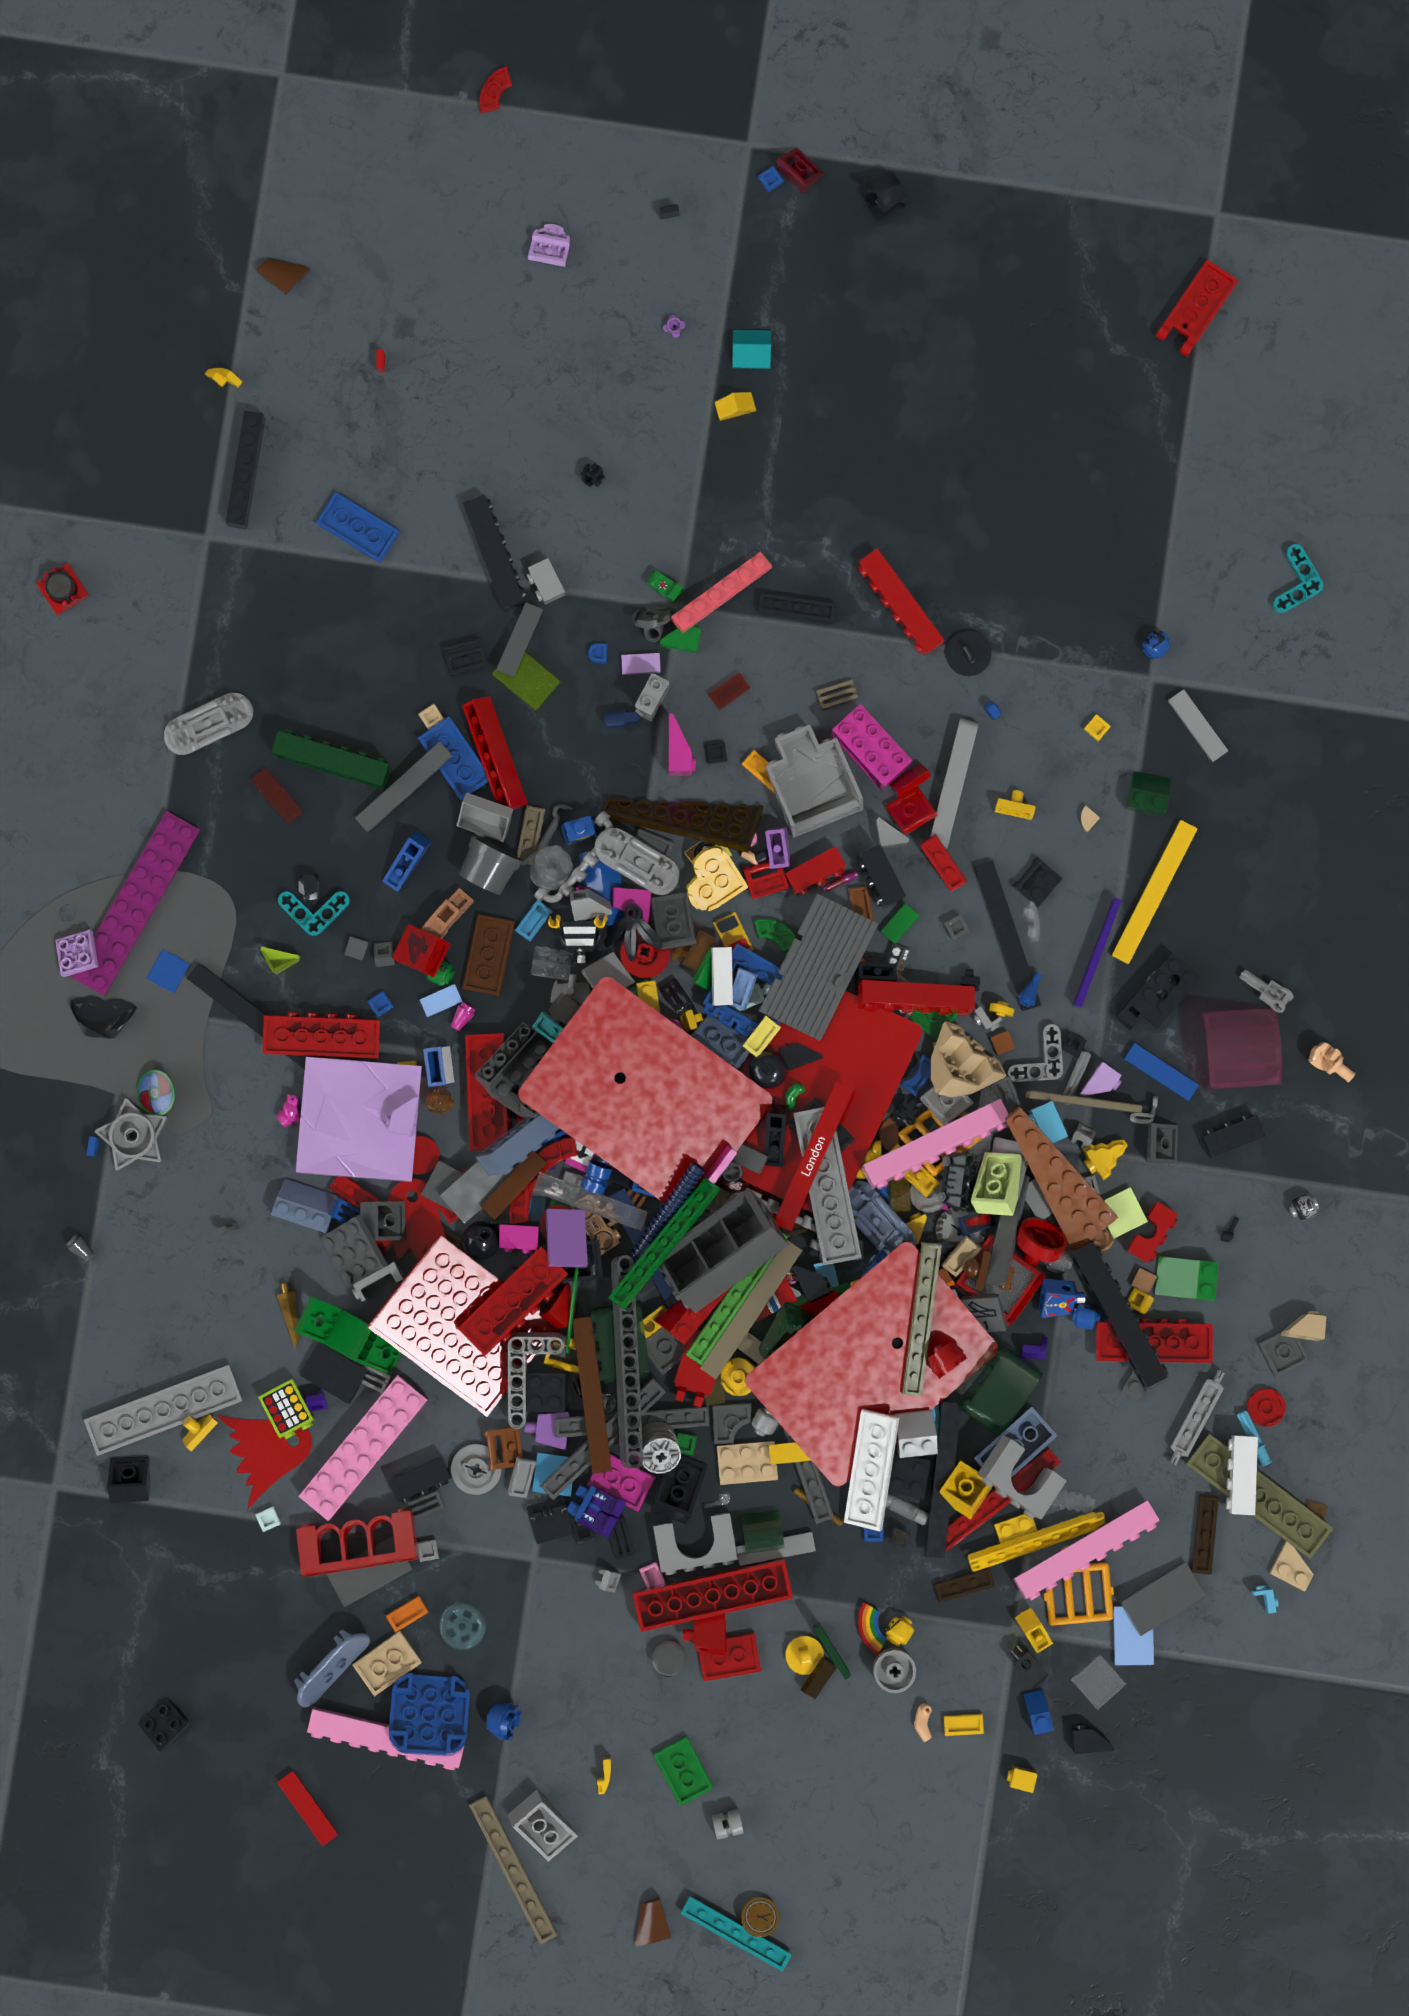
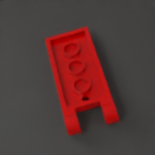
M1207 259L1156 334V337L1164 341L1171 329H1175L1188 338L1179 351L1187 357L1239 280ZM1183 324L1187 325L1186 329L1182 327Z

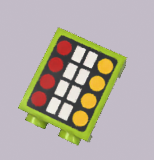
M291 1379L258 1397L279 1438L285 1437V1439L296 1435L295 1431L302 1428V1430L313 1426L312 1421L316 1420L311 1415L302 1398L295 1379Z

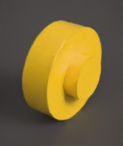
M998 1001L997 1004L990 1003L989 1007L990 1012L996 1013L1000 1017H1013L1015 1010L1010 1008L1008 1003Z

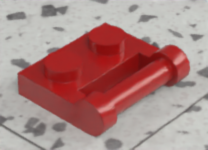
M767 861L751 867H742L752 900L789 889L783 867L777 868L775 873L753 880L751 874L770 869V862Z

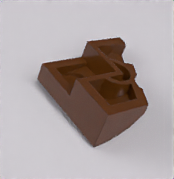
M271 258L267 259L256 269L261 277L285 295L290 292L297 282L300 283L310 271L308 267Z

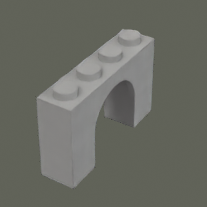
M1002 1436L978 1472V1475L983 1478L981 1482L990 1488L992 1486L997 1489L995 1492L1003 1498L1007 1496L1011 1499L1009 1503L1018 1509L1020 1507L1023 1508V1513L1029 1518L1033 1519L1036 1517L1042 1519L1063 1488L1066 1480L1053 1470L1044 1467L1030 1488L1017 1492L1011 1482V1473L1025 1449L1011 1438Z
M730 1512L711 1515L714 1542L711 1549L699 1557L687 1556L680 1551L675 1540L673 1522L653 1525L661 1573L665 1572V1575L676 1574L677 1570L680 1569L689 1572L696 1570L697 1566H703L704 1569L715 1567V1563L720 1562L723 1565L734 1564V1560L738 1559Z

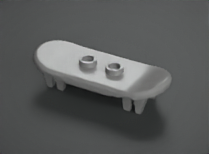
M228 693L171 720L164 731L165 744L175 754H190L245 728L253 718V706L248 698L239 693Z
M618 828L606 829L597 837L595 852L599 860L605 865L656 895L669 894L677 886L679 881L678 867L675 862Z

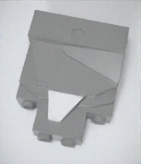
M801 725L795 728V731L781 733L775 738V746L781 760L775 759L769 762L766 766V773L784 813V819L792 838L863 810L862 794L837 738H828L823 740L821 744H818L811 725Z

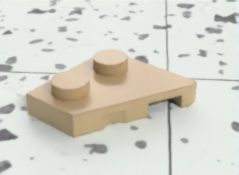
M1285 1541L1270 1574L1305 1592L1314 1574L1296 1549Z

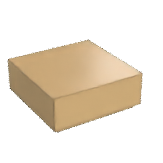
M432 704L418 714L428 730L444 720L435 704Z

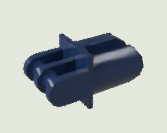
M625 708L623 710H612L604 715L605 726L609 729L625 728L627 730L626 725L637 724L640 721V716L637 712L625 713Z

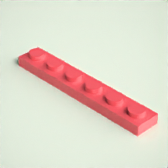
M759 552L671 616V620L682 633L686 632L772 569L771 563Z

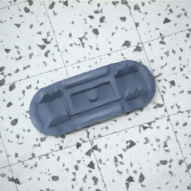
M855 1181L849 1191L855 1225L878 1251L883 1250L888 1255L903 1242H910L916 1247V1238L912 1230L875 1189H872L869 1183Z
M341 1630L339 1633L343 1639L337 1635L334 1637L338 1646L327 1654L313 1669L310 1676L304 1672L299 1674L304 1682L298 1678L294 1681L299 1690L297 1701L301 1707H309L318 1701L335 1680L368 1647L370 1643L368 1634L357 1633L351 1635Z

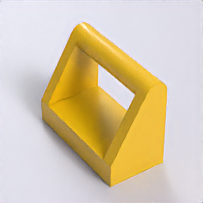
M570 1339V1349L576 1350L575 1339ZM551 1341L552 1345L555 1344L561 1346L560 1341ZM546 1354L543 1365L579 1374L578 1366L550 1359V1354Z

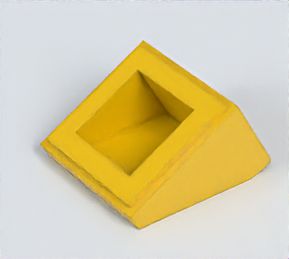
M1134 1287L1128 1300L1131 1308L1146 1315L1154 1298Z

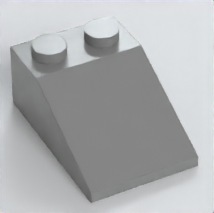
M538 1790L534 1791L508 1814L512 1827L548 1862L578 1837L564 1818Z

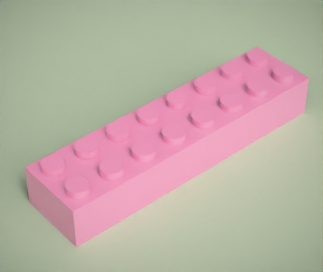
M397 1375L298 1497L329 1521L429 1399L402 1376Z

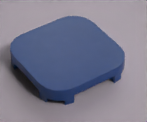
M413 1673L399 1678L393 1686L391 1698L389 1740L392 1746L401 1753L446 1757L460 1752L465 1746L467 1739L470 1693L466 1684L459 1677L455 1676L441 1677L413 1675Z

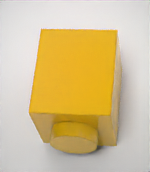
M1013 1766L1012 1770L1008 1771L1006 1781L1009 1782L1011 1788L1033 1793L1038 1774L1033 1770Z

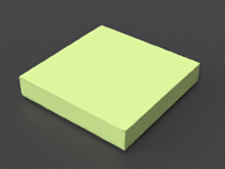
M1131 1187L1104 1200L1119 1217L1107 1227L1113 1238L1148 1222Z

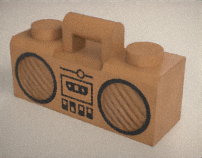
M588 1194L570 1207L572 1210H585L586 1233L591 1240L600 1239L602 1255L620 1244V1234L616 1228L612 1230L610 1227L617 1223L618 1219L609 1205L599 1210L598 1207L601 1204L596 1196L591 1197ZM602 1213H605L610 1221L608 1224H605L600 1216Z

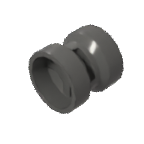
M730 1162L724 1170L723 1176L728 1181L736 1182L742 1178L743 1169L741 1165Z

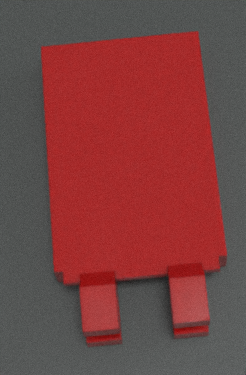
M699 1329L694 1332L685 1344L673 1382L678 1387L674 1399L683 1402L686 1390L695 1392L696 1396L693 1405L697 1407L702 1406L704 1396L711 1394L715 1378L700 1369L702 1365L686 1355L702 1331Z

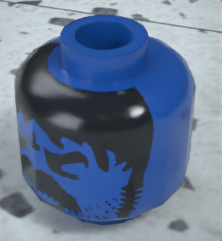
M1152 631L1143 641L1142 646L1144 649L1142 651L1153 660L1155 658L1161 659L1171 647L1168 641L1170 637L1163 631Z
M1079 1303L1077 1307L1073 1308L1071 1322H1074L1077 1328L1092 1330L1095 1324L1100 1321V1313H1097L1095 1305Z

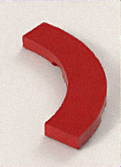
M569 1137L554 1142L537 1153L548 1164L510 1204V1225L530 1222L531 1198L540 1179L557 1163L578 1156L577 1144L574 1138Z

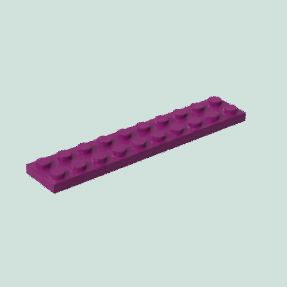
M166 811L94 935L99 967L73 974L71 978L103 996L107 994L201 830Z

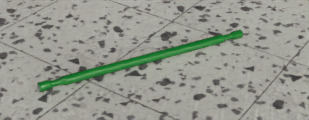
M576 1267L574 1272L565 1353H569L578 1267Z

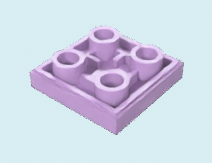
M86 930L55 940L62 977L99 967L92 930Z

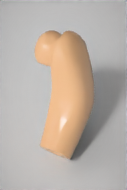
M926 1703L918 1707L914 1721L915 1730L923 1742L932 1738L927 1724L932 1708Z

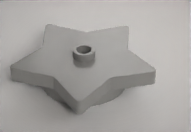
M124 1099L116 1120L95 1130V1133L112 1147L115 1170L119 1171L137 1159L162 1162L157 1138L167 1121V1117L145 1115L129 1099ZM133 1132L137 1133V1138L135 1140L131 1139V1134Z

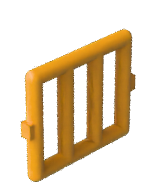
M927 1109L916 1118L914 1125H907L898 1133V1136L905 1144L912 1142L908 1135L916 1128L923 1136L930 1133L922 1124L930 1117L940 1127L944 1125ZM963 1112V1113H962L959 1117H957V1118L959 1119V1118L964 1117V1116H966V1115H968V1114H967L966 1112ZM981 1138L974 1139V1143L966 1148L963 1145L958 1147L957 1152L953 1154L965 1153L979 1142ZM929 1162L923 1164L932 1176H937L944 1170L942 1162L936 1167L933 1164H929Z
M1107 1562L1090 1563L1091 1566L1083 1571H1080L1079 1568L1073 1571V1573L1082 1572L1086 1615L1075 1616L1071 1578L1064 1581L1066 1617L1055 1616L1053 1588L1048 1591L1045 1588L1043 1595L1044 1601L1047 1603L1049 1625L1108 1621L1114 1618L1112 1603L1114 1590L1113 1586L1111 1587L1109 1564ZM1102 1570L1106 1613L1094 1614L1090 1571Z

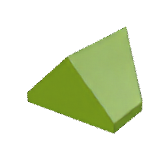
M261 946L264 958L272 972L276 975L300 961L301 957L299 955Z

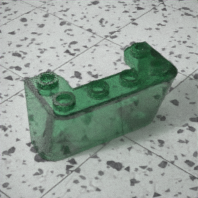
M641 1300L636 1301L639 1379L650 1378L651 1372ZM613 1304L594 1307V1311H591L592 1323H596L597 1331L593 1332L595 1342H599L600 1350H596L597 1361L602 1363V1369H599L600 1381H604L605 1384L616 1383ZM624 1318L622 1321V1324L625 1328L628 1325V1320L626 1318ZM626 1337L623 1340L625 1347L629 1345V1340ZM628 1357L624 1359V1364L627 1367L630 1364ZM628 1376L625 1379V1381H631Z
M1007 1347L998 1349L997 1354L993 1357L996 1359L994 1366L990 1365L984 1373L986 1378L983 1382L979 1381L973 1389L975 1394L971 1397L967 1396L961 1405L963 1407L962 1412L998 1436L1010 1426L1044 1374Z

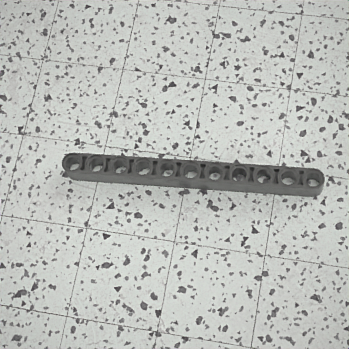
M628 1255L617 1256L611 1262L612 1292L634 1266L633 1259ZM621 1260H624L625 1262L624 1269L620 1267ZM635 1297L625 1310L613 1302L620 1462L623 1467L632 1469L639 1468L643 1463ZM624 1318L628 1320L626 1328L622 1324ZM625 1337L629 1340V1345L627 1347H625L623 1344V1340ZM626 1357H628L630 1360V1364L628 1367L624 1364V1359ZM627 1376L631 1380L629 1386H627L625 1383V1379ZM628 1396H630L632 1399L631 1405L629 1406L626 1403V1398ZM629 1415L633 1419L631 1425H628L627 1418ZM630 1435H632L634 1439L631 1445L628 1443V1437ZM630 1455H633L635 1459L632 1465L629 1463Z

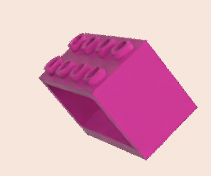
M861 704L832 729L830 736L833 739L837 738L845 753L881 792L909 768L913 761Z

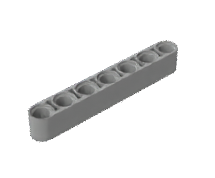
M960 718L936 810L937 816L934 818L930 837L937 834L946 849L949 844L979 725L978 722Z

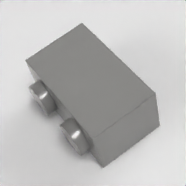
M549 558L528 567L529 573L526 575L530 584H535L537 588L535 594L539 602L543 600L546 605L565 596V591Z

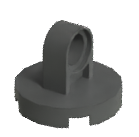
M648 606L646 611L640 612L639 609L633 613V623L635 626L644 628L645 637L650 642L660 640L664 631L663 625L671 620L670 609L666 611L664 606ZM652 628L656 629L659 636H652L649 630Z

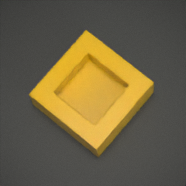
M1096 714L1083 730L1098 742L1111 726Z

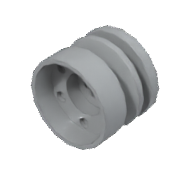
M652 1422L642 1428L643 1466L648 1471L656 1474L671 1471L678 1465L681 1458V1450L673 1428L663 1422Z

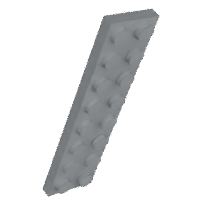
M824 1107L793 1113L802 1157ZM836 1130L809 1191L823 1265L862 1258Z
M227 1365L84 1419V1423L95 1453L99 1456L181 1425L188 1416L196 1419L239 1403L243 1399L231 1366Z

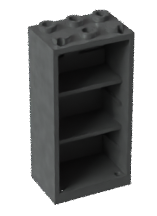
M747 1188L687 1232L659 1266V1270L663 1274L665 1273L666 1277L664 1279L670 1287H673L672 1293L678 1301L681 1299L686 1309L691 1308L697 1313L786 1248L789 1243L766 1205Z

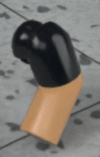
M762 849L755 853L751 851L748 853L742 852L741 857L758 865L769 859L768 849Z

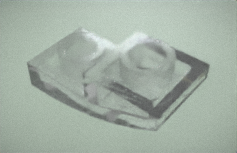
M1030 901L1028 906H1024L1023 917H1026L1025 922L1033 923L1032 926L1029 925L1027 937H1030V942L1038 943L1040 936L1039 916L1035 903Z

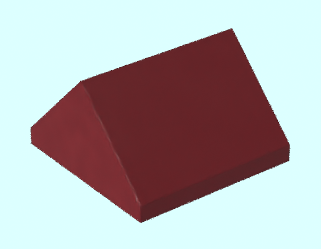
M797 147L777 160L776 169L802 194L823 175V172Z

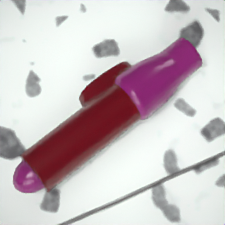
M856 871L843 873L837 876L836 880L826 884L823 890L829 892L858 877Z

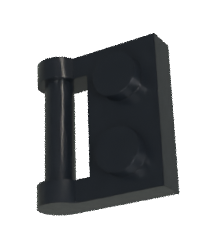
M1036 856L1033 860L1034 863L1018 882L1015 881L1012 887L1038 908L1063 878ZM1041 868L1044 872L1026 890L1023 886Z

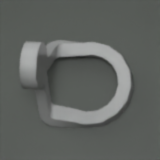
M1153 1096L1151 1114L1133 1113L1130 1115V1120L1139 1124H1151L1155 1116L1158 1096ZM1136 1116H1143V1117H1150L1151 1119H1150V1120H1147V1119H1138V1118H1135V1117H1136Z

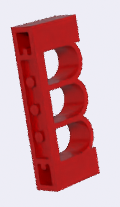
M407 1508L396 1510V1513H391L392 1518L379 1515L374 1517L368 1525L360 1520H351L345 1523L342 1529L333 1524H325L319 1528L313 1526V1524L301 1525L302 1528L296 1529L301 1575L311 1577L418 1560L419 1553L414 1513L408 1511ZM389 1522L393 1527L396 1552L376 1555L374 1530L378 1524ZM362 1526L365 1528L369 1556L349 1559L348 1533L352 1528ZM330 1530L337 1531L340 1537L342 1561L323 1564L321 1538Z

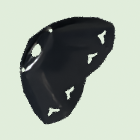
M82 997L70 1001L71 1010L83 1034L93 1038H116L137 1009L132 1003L118 999L104 1002L96 997ZM80 1003H83V1005H81L80 1008L75 1005V1004H78V1005H79ZM89 1003L97 1005L91 1008V1005ZM112 1006H115V1007L120 1006V1007H119L117 1010H115Z

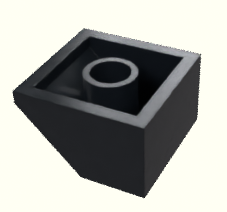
M149 1456L110 1458L107 1483L110 1503L149 1501Z

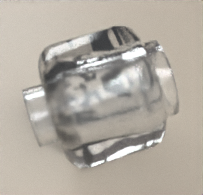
M1064 1250L1058 1261L1043 1263L1046 1264L1047 1270L1064 1274L1066 1270L1070 1271L1073 1259H1070L1071 1253Z

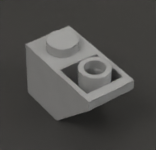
M590 889L569 892L574 921H586L589 918H595L597 915L603 918L612 914L611 902Z

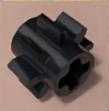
M596 463L592 466L587 464L580 473L583 483L589 487L593 485L598 487L605 478L603 469Z

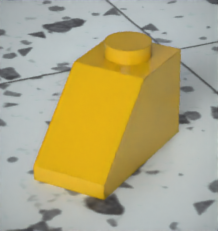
M1032 1608L1021 1612L1020 1615L1015 1617L1037 1654L1053 1644Z

